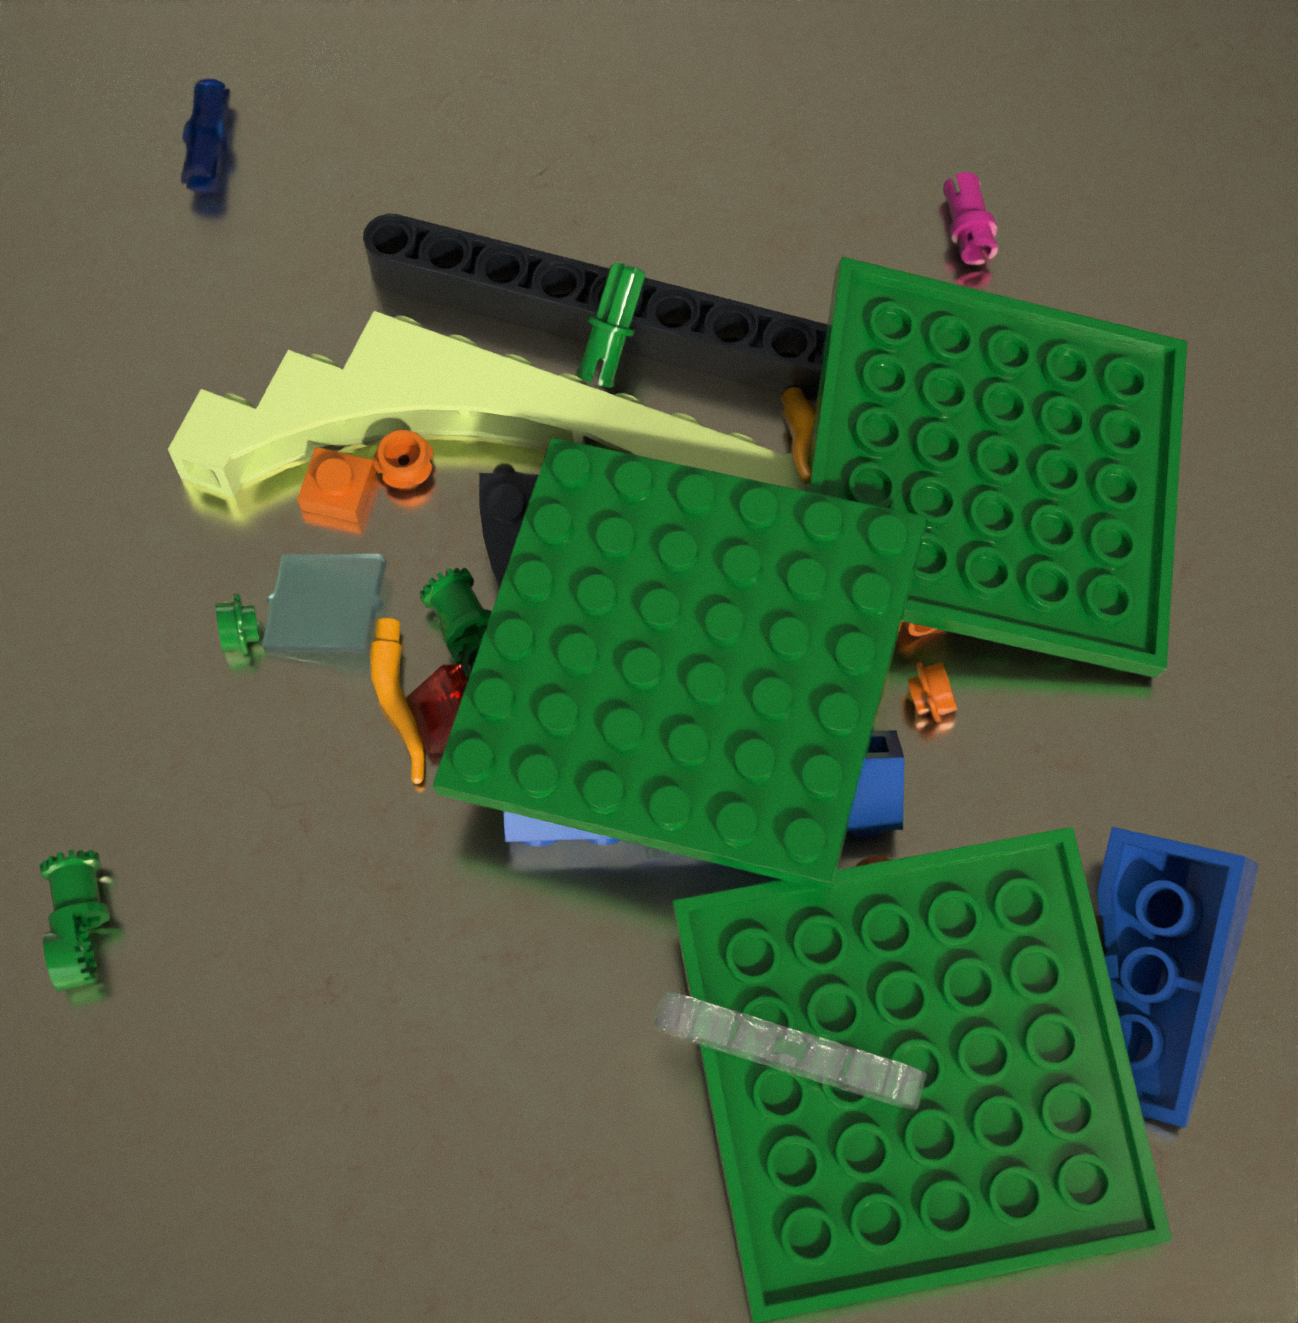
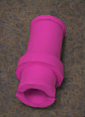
M970 172L958 173L955 176L960 192H956L954 181L951 178L947 179L943 184V193L947 198L953 221L949 230L951 240L955 246L960 248V256L963 262L970 265L985 263L982 253L983 247H985L987 257L990 260L998 253V244L994 239L998 230L993 214L986 211L978 176Z

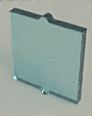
M282 554L274 594L269 595L266 599L267 604L270 606L262 643L266 651L368 653L376 612L382 610L384 603L379 598L387 563L384 555Z

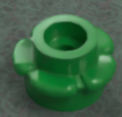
M236 593L233 594L234 600L215 603L222 652L241 650L242 655H246L248 653L247 643L260 641L254 604L242 605L241 597Z

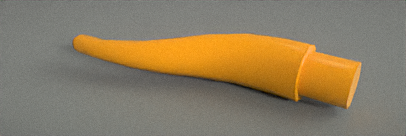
M792 387L782 394L781 402L785 409L784 418L793 438L792 458L801 481L807 484L810 478L808 463L816 410L812 403L806 399L802 389Z
M380 618L375 621L374 642L370 644L371 680L380 706L393 721L405 741L411 757V781L414 784H420L424 778L422 735L417 719L400 683L402 645L399 644L401 622L392 618Z

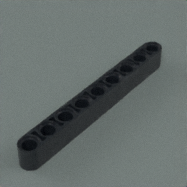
M388 213L377 216L368 223L363 234L372 278L378 286L386 290L585 342L588 341L592 324L587 322L589 315H596L610 269L399 214ZM392 251H399L397 253L387 254ZM448 265H456L448 269L442 268ZM645 278L630 326L635 329L634 336H627L623 352L784 393L789 388L798 387L803 390L807 400L817 402L828 324ZM503 279L512 280L506 283H496ZM556 294H568V296L562 298L551 297ZM673 322L680 323L682 326L673 328L667 327L665 324ZM726 337H734L739 339L740 341L731 343L725 342L721 339ZM792 352L799 356L788 358L778 353Z

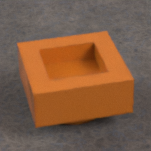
M315 447L297 498L300 510L359 524L377 472L374 467V460Z

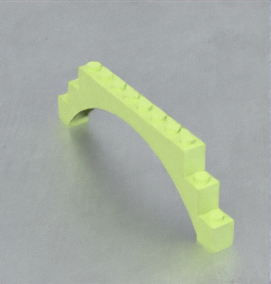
M376 311L372 313L343 369L325 356L312 354L308 357L288 350L256 409L250 402L238 395L226 393L222 397L201 389L168 447L180 478L233 498L237 495L242 484L288 463L313 456L315 447L331 450L379 440L396 430H410L419 436H481L528 443L548 449L551 437L805 490V483L801 481L792 453L784 455L761 447L753 439L743 434L730 433L727 435L704 427L696 419L686 414L673 413L670 415L645 406L639 399L628 394L617 393L613 395L590 387L584 380L571 374L563 373L556 375L534 367L529 361L514 354L502 356L479 348L466 337L460 335H450L448 337L430 331L409 317L395 316L393 318Z

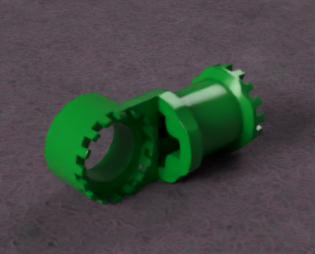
M450 568L446 570V576H443L441 572L436 574L439 580L436 581L433 578L428 580L429 584H426L423 590L420 591V599L426 608L434 609L445 630L442 639L461 673L464 685L467 686L471 674V664L480 648L491 610L483 609L472 589L474 578L467 568H462L461 570L455 568L452 571Z
M69 850V857L66 858L60 852L57 853V857L49 856L48 860L39 864L41 877L49 881L54 912L48 916L50 932L45 933L43 936L44 956L52 984L56 991L59 992L97 981V976H95L97 975V969L90 970L91 967H95L97 964L96 960H92V956L95 953L90 948L92 942L89 939L88 931L98 928L103 923L109 921L110 914L108 905L100 902L95 872L101 867L99 853H94L93 850L85 853L84 850H79L76 853L77 856H75L74 850Z

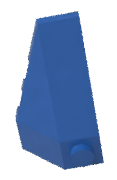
M1112 827L1097 889L1099 915L1102 916L1106 955L1104 957L1142 1116L1188 1128L1245 930L1259 864L1246 856Z

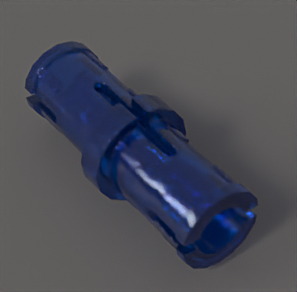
M202 79L195 84L192 114L183 129L186 155L181 172L182 184L187 183L186 188L197 193H209L218 187L220 159L222 152L226 150L229 143L226 115L231 90L229 88L225 89V84L216 79Z

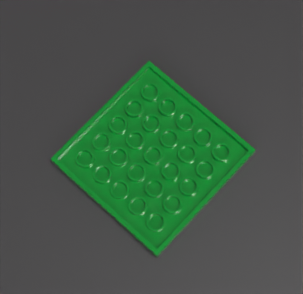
M841 257L834 275L809 454L810 478L808 483L805 484L804 491L927 517V528L902 621L1157 678L1167 669L1187 341Z
M551 437L432 785L436 794L831 892L927 528V517Z
M1073 827L839 869L836 871L831 892L786 880H779L673 900L674 917L752 1323L1172 1241Z

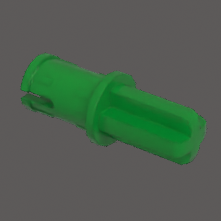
M614 262L610 266L596 315H589L587 320L588 323L592 324V328L580 367L576 372L578 378L592 382L599 359H603L597 378V385L605 387L614 386V377L627 336H634L635 329L630 326L646 277L645 272L640 268L623 262Z

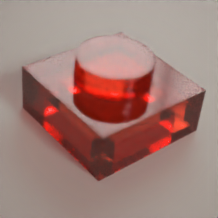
M442 664L405 698L415 718L427 753H444L468 683L462 665Z

